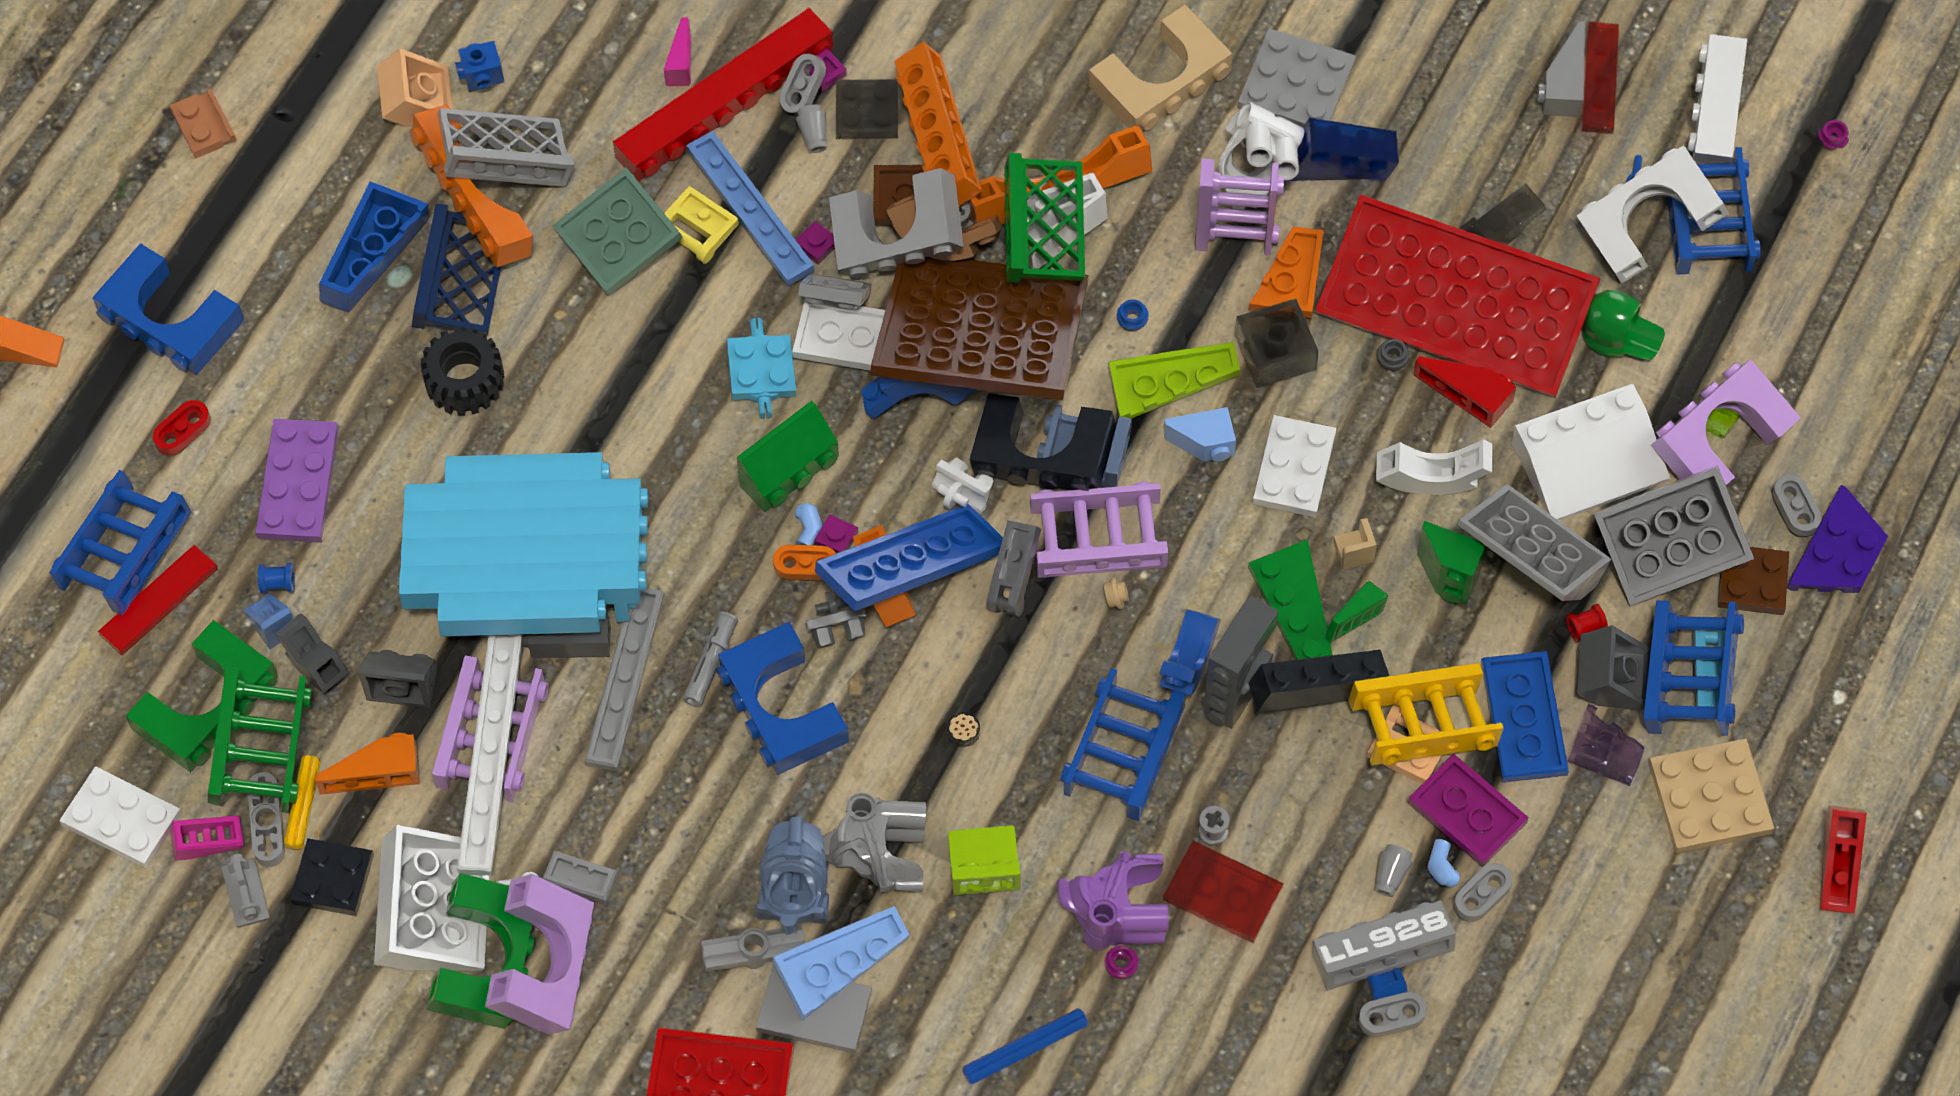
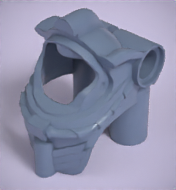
M792 817L790 821L775 825L769 835L760 865V880L762 882L759 904L757 905L759 919L780 921L783 931L787 934H792L796 930L797 923H827L829 893H826L829 861H826L821 831L815 825L804 822L800 817Z

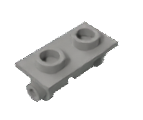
M242 854L230 856V862L226 866H222V871L236 927L239 928L270 919L255 858L247 860L243 858Z

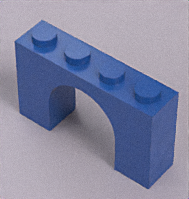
M140 243L92 297L97 309L96 314L105 323L111 324L113 322L119 326L122 332L133 340L138 338L143 341L154 354L158 356L163 354L170 358L172 364L179 370L185 371L187 369L197 376L243 323L244 318L240 305L214 289L201 306L186 320L175 324H159L151 321L143 314L144 307L152 294L170 275L164 257Z
M790 621L718 654L720 667L716 668L719 679L723 686L729 684L734 693L730 697L738 713L744 712L748 719L745 722V726L752 740L758 738L762 746L759 752L767 767L772 765L777 775L849 742L848 728L834 702L801 717L792 719L775 717L765 711L758 702L759 692L769 679L805 662L804 647Z

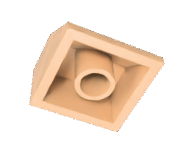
M400 48L377 65L382 118L409 127L413 126L414 114L448 104L450 109H453L448 66Z

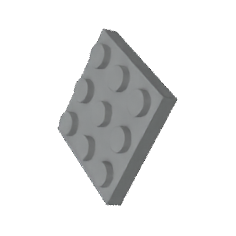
M1268 28L1238 100L1237 108L1241 109L1245 103L1252 102L1274 113L1275 116H1280L1302 127L1304 130L1325 136L1354 67L1356 56Z

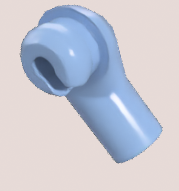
M811 503L799 504L795 509V517L802 521L804 529L796 544L813 545L816 536L823 526L818 510Z
M1436 839L1427 865L1428 871L1440 885L1452 888L1458 884L1460 875L1447 861L1451 844L1445 840Z

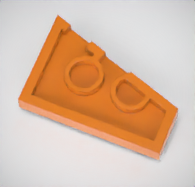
M1292 226L1276 255L1273 265L1264 276L1256 295L1250 301L1249 310L1312 318L1324 230Z

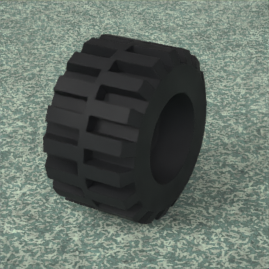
M457 327L453 328L454 332L448 333L445 330L441 332V338L437 339L434 337L430 341L431 347H425L423 351L424 358H421V372L427 395L430 400L433 399L435 406L439 409L444 406L445 412L452 414L454 410L460 416H465V411H471L472 415L479 413L478 408L483 407L487 409L490 407V400L496 401L499 397L498 390H503L504 387L503 379L505 377L499 349L496 348L492 338L487 340L484 332L480 331L478 334H475L474 328L467 327L466 331H461V328ZM461 364H472L479 368L472 376L464 379H455L447 376V373L452 368Z

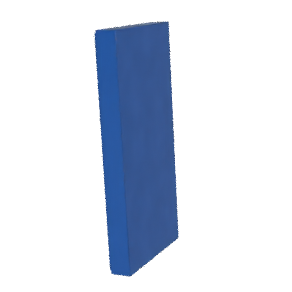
M1547 651L1482 658L1481 667L1491 724L1502 723L1504 727L1496 747L1502 783L1568 776L1569 768Z

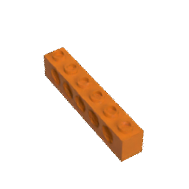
M923 41L894 60L898 72L896 79L903 89L904 96L902 100L910 113L911 119H909V124L917 137L915 144L924 161L922 165L923 171L927 172L941 168L955 174L958 205L961 206L981 193L982 189L942 57Z

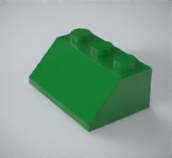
M812 400L737 456L740 487L764 512L772 507H778L783 504L791 492L797 488L805 487L816 473L822 469L830 468L839 457L838 441Z

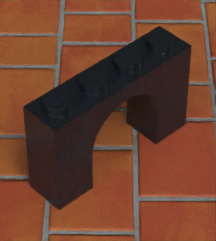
M988 393L969 459L974 475L984 474L990 476L993 480L995 478L1009 480L1017 485H1024L1026 483L1036 484L1046 489L1063 488L1089 492V489L1100 488L1116 430L1113 411L1081 406L1073 437L1066 448L1050 457L1034 458L1023 454L1015 447L1024 415L1019 397Z

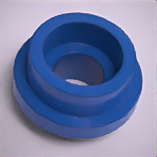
M1127 300L1117 310V321L1124 329L1139 330L1148 321V310L1138 300ZM1130 314H1134L1138 316V318L1131 319L1127 316Z

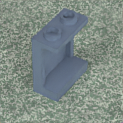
M1055 405L1053 415H1047L1044 433L1048 434L1046 443L1040 442L1037 458L1053 456L1066 448L1073 437L1078 417L1063 414L1062 406ZM1120 416L1118 418L1101 483L1103 487H1118L1131 435L1130 418Z

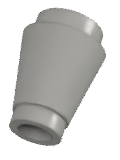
M817 104L801 107L797 111L796 122L809 152L819 153L827 149L826 112L822 111V107Z
M1391 844L1386 846L1385 851H1381L1375 887L1377 893L1387 897H1394L1395 891H1397L1413 864L1410 860L1412 856L1410 851Z

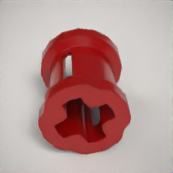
M1594 604L1590 610L1577 615L1573 613L1567 614L1565 618L1568 631L1575 642L1580 641L1581 634L1608 626L1605 613L1599 604Z

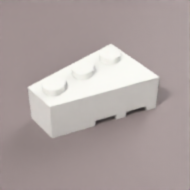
M1093 172L1083 176L1084 235L1108 218L1106 194ZM1075 179L1065 182L1064 184L1068 187L1075 181ZM1054 186L1042 192L1053 200L1062 191ZM1035 194L1027 200V205L1036 214L1047 206ZM1067 196L1056 204L1068 216L1076 209L1075 204ZM1051 209L1041 217L1052 229L1063 221ZM1027 215V221L1029 222L1031 218ZM1036 223L1028 229V235L1037 243L1047 235ZM1067 224L1057 232L1067 244L1076 239V233ZM1052 238L1042 246L1052 258L1063 250ZM1037 252L1028 258L1031 268L1038 269L1047 263Z

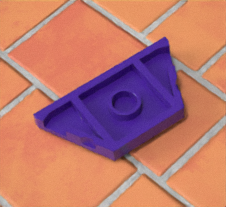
M1841 485L1795 570L1787 589L1798 591L1799 587L1817 588L1818 592L1840 590L1843 593H1860L1887 541L1888 535L1845 486Z

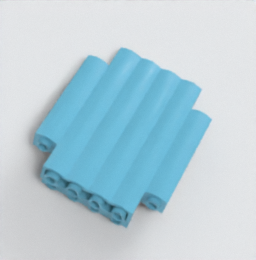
M602 452L446 456L445 483L405 484L399 595L402 609L438 608V625L441 636L600 632V619H606V604H614L616 622L630 621V609L636 608V604L640 603L641 590L647 589L646 571H641V563H647V543H642V535H648L647 516H642V508H648V488H642L641 478L610 479V464L603 461Z

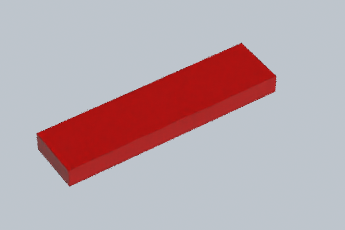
M193 545L138 594L123 615L117 613L98 630L100 637L123 656L217 571L216 563L198 547Z

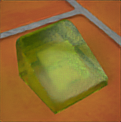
M1728 409L1712 410L1706 422V431L1724 439L1741 415Z

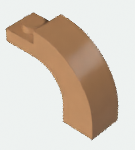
M915 195L892 203L886 210L895 230L901 238L910 231L915 220ZM998 215L961 228L964 248L952 250L953 254L949 256L935 257L932 255L929 257L949 261L973 257L979 250L976 244L977 241L979 245H983L997 238L996 233L1002 227Z

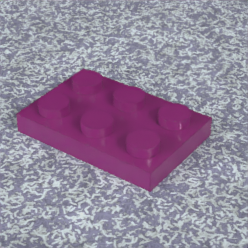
M1454 753L1408 800L1411 806L1482 867L1529 820L1527 815Z

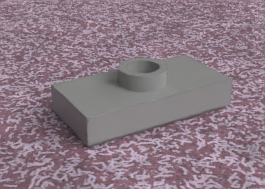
M554 850L543 879L580 897L606 905L618 873L617 870Z

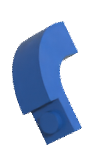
M878 376L862 388L861 392L866 414L876 418L899 400L913 394H935L956 406L978 389L918 383L894 378L886 379Z
M1186 609L1172 654L1168 660L1163 661L1160 674H1163L1160 686L1193 695L1208 662V657L1210 656L1221 622L1220 618Z

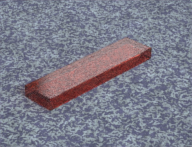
M1588 21L1582 132L1613 134L1619 40V24Z

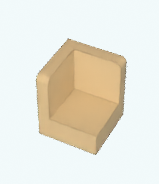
M1367 518L1360 519L1359 530L1334 536L1333 543L1343 570L1374 562L1377 545Z

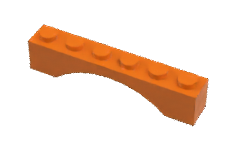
M448 104L414 114L413 126L410 129L411 140L415 146L420 147L427 166L433 168L438 175L442 189L447 190L452 197L456 211L463 214L470 233L475 234L481 242V248L485 256L490 257L496 267L530 257L533 235L519 213L506 209L490 200L475 187L470 179L445 176L444 165L446 163V155L437 114L439 108L450 109ZM448 120V123L458 130L461 129V124L458 121ZM459 141L454 142L453 146H459Z
M1138 125L1108 135L1098 147L1079 160L1082 162L1083 176L1093 172L1103 189L1153 171L1150 144ZM1061 170L1056 177L1065 183L1075 179V171ZM991 176L979 180L982 192L967 201L970 206L969 217L973 224L998 215L1001 224H1005L1004 179ZM1046 176L1031 178L1030 180L1037 185ZM1049 181L1040 190L1043 191L1055 185Z

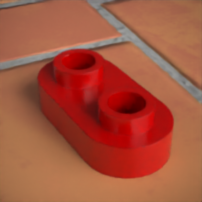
M190 400L183 403L163 420L153 432V441L157 450L164 455H175L187 447L210 424V414L207 406L201 401ZM192 418H199L195 423L190 422ZM171 438L176 439L173 443H166V441Z

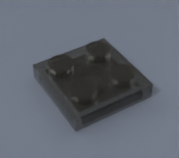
M897 79L836 80V139H898Z

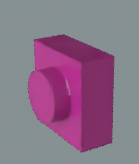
M828 49L817 55L824 61L826 66L825 77L819 87L822 92L847 76V69ZM814 66L810 69V76L814 73Z
M816 220L796 239V242L808 258L817 265L835 249L833 233Z
M829 514L814 543L816 546L830 547L836 554L850 549L854 542L853 536L859 533L858 527Z

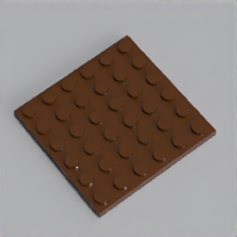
M928 256L924 258L925 261L922 263L907 264L905 262L897 265L871 362V376L910 380L918 383L941 384L949 387H964L981 391L1010 393L1012 395L1041 397L1048 400L1064 399L1089 275H1085L1084 281L1020 278L1019 282H1006V264L968 259L949 261Z

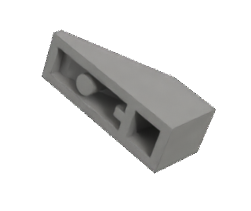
M1579 21L1547 70L1544 84L1538 85L1537 102L1543 103V115L1580 117L1584 90L1585 22Z

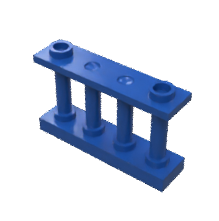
M1735 147L1731 163L1697 164L1704 176L1733 175L1735 190H1715L1723 203L1736 202L1738 217H1723L1704 231L1740 229L1742 244L1696 246V243H1691L1690 235L1693 234V231H1701L1692 216L1687 215L1686 207L1679 200L1667 196L1676 275L1689 274L1692 262H1696L1699 258L1744 257L1746 272H1752L1755 259H1760L1759 240H1754L1746 178L1749 177L1748 159H1743L1742 147Z
M118 470L114 478L106 484L103 494L61 556L55 559L49 573L60 590L65 591L72 579L103 591L102 595L111 610L123 615L192 512L183 495L172 491L166 501L162 503L134 492V488L125 472ZM124 502L156 514L146 528L115 517ZM107 527L139 540L128 554L98 542ZM90 553L121 566L115 577L111 580L80 567Z
M1656 600L1643 718L1649 734H1662L1663 722H1668V719L1717 720L1721 736H1728L1729 724H1734L1736 715L1735 704H1731L1738 634L1744 633V615L1739 614L1736 602H1729L1727 617H1686L1673 613L1670 601ZM1678 630H1726L1724 647L1675 646V643L1672 642V633H1677ZM1675 659L1723 660L1721 677L1673 676L1671 672H1668L1669 662H1674ZM1672 689L1720 690L1718 707L1669 705L1668 702H1665L1666 692H1671Z
M1111 668L1107 679L1102 677L1099 681L1095 696L1099 697L1072 764L1066 762L1060 781L1064 782V795L1069 797L1077 783L1123 799V803L1127 804L1126 817L1139 821L1184 711L1186 694L1173 690L1169 700L1159 701L1116 686L1117 670ZM1113 698L1158 714V718L1161 719L1158 729L1152 727L1150 730L1105 714L1110 699ZM1099 726L1146 742V746L1150 747L1147 756L1137 758L1094 743L1093 740ZM1087 755L1135 771L1134 774L1138 775L1135 785L1129 784L1126 787L1081 771Z

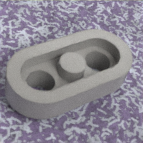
M803 54L794 62L780 93V104L787 112L798 114L797 111L801 107L812 105L826 73L825 63L820 57L812 54ZM814 66V73L810 76V69ZM801 94L802 99L800 103L797 104V97Z
M1796 475L1780 477L1775 484L1773 498L1788 528L1798 536L1814 534L1820 525L1821 513L1806 483ZM1790 492L1794 497L1789 498L1784 493ZM1804 519L1808 522V524H1800L1798 520Z
M1497 863L1488 864L1483 867L1456 894L1454 908L1457 915L1469 922L1482 919L1509 893L1512 885L1511 872L1505 866ZM1494 880L1497 881L1500 884V886L1497 888H1493L1489 885L1488 882ZM1468 902H1472L1477 906V908L1474 910H1470L1465 906V904Z
M1405 992L1370 1001L1360 1010L1359 1026L1366 1035L1371 1037H1382L1416 1028L1425 1019L1426 1003L1420 995L1413 992ZM1410 1009L1414 1012V1015L1407 1017L1402 1011ZM1377 1017L1382 1023L1380 1025H1373L1370 1019Z

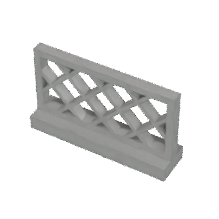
M439 108L437 116L446 155V163L444 165L446 177L566 187L574 167L572 156H567L559 119ZM448 120L458 121L464 127L458 130L448 123ZM486 123L494 129L488 133L477 124ZM508 126H517L524 132L518 135L509 129ZM537 129H552L553 135L548 138ZM468 131H472L481 140L476 143L465 134ZM501 133L512 142L505 145L495 136ZM531 136L541 145L536 148L525 139ZM458 140L466 147L453 146V143ZM488 143L495 149H484L483 146ZM519 146L526 152L513 151L512 149ZM548 148L556 155L544 154L543 151Z

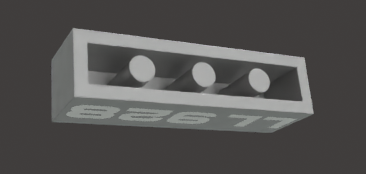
M1441 900L1434 903L1426 902L1405 912L1389 913L1376 921L1369 923L1360 922L1353 925L1350 929L1337 933L1328 932L1313 940V959L1326 989L1330 990L1366 979L1373 974L1374 976L1394 968H1401L1455 951L1456 933Z

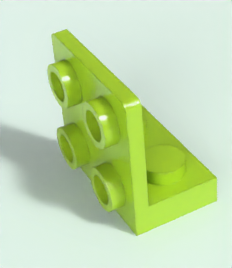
M1014 826L962 829L948 832L953 895L1021 890L1020 862H1018Z

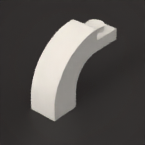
M1484 439L1450 453L1421 452L1401 442L1377 452L1376 481L1390 488L1408 493L1445 495L1464 492L1477 488V479L1492 473V443Z

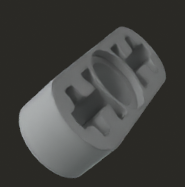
M267 772L256 773L249 779V781L278 784L276 778ZM248 794L254 856L260 865L274 867L281 863L285 856L281 800L277 797L267 796L268 802L262 803L260 795ZM262 813H273L275 815L273 824L267 827L257 824V819ZM270 836L274 849L271 852L272 855L265 856L266 841L264 837Z

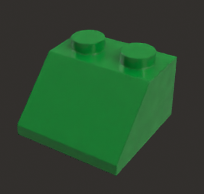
M1424 521L1417 556L1436 594L1441 595L1451 603L1460 602L1467 605L1481 572L1486 545L1478 540Z

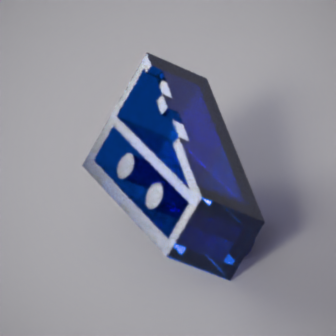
M1309 118L1302 127L1304 129V136L1300 146L1297 148L1299 172L1296 177L1288 181L1387 179L1399 164L1397 131Z

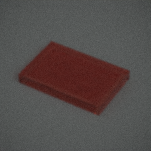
M1193 840L1163 895V901L1254 943L1277 901L1284 883Z

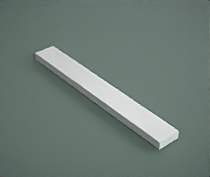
M523 634L489 635L457 864L459 874L492 876Z

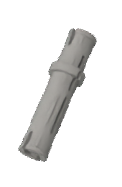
M724 611L718 613L710 635L704 639L703 645L705 647L682 696V700L685 703L694 707L702 706L707 690L716 673V668L719 665L718 654L728 650L730 647L728 642L738 623V619L734 615Z

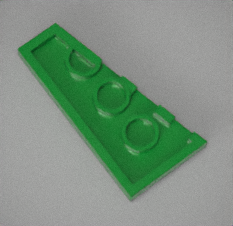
M1308 539L1249 562L1248 569L1264 601L1268 606L1278 610L1277 626L1294 660L1333 655L1331 644L1326 640L1327 626Z

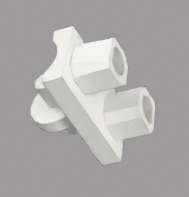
M954 458L949 463L941 460L936 465L937 472L932 487L945 496L943 506L951 509L956 503L963 507L969 504L975 511L981 514L986 508L994 481L993 478L984 474L977 475L976 478L971 477L967 474L968 466L966 463L958 458Z

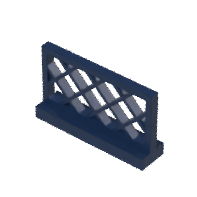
M436 203L413 311L412 327L424 329L426 324L454 330L453 328L460 327L461 331H466L467 327L474 328L475 334L482 331L488 336L501 266H493L483 272L475 261L485 255L482 249L470 255L462 245L474 237L479 241L477 236L469 232L458 239L451 230L452 222L467 226L463 214L448 211V205ZM457 248L465 259L452 266L445 257V254ZM470 264L478 276L465 283L457 271ZM444 265L446 267V270L442 272ZM452 275L460 286L446 293L440 285V281ZM491 275H493L492 282L488 278ZM483 281L490 292L478 299L470 287ZM464 291L473 303L459 310L451 298ZM437 293L441 295V297L438 299H436ZM445 302L454 312V314L447 318L433 316L434 308ZM487 302V307L485 309L483 304ZM477 308L484 317L483 325L469 323L464 315Z

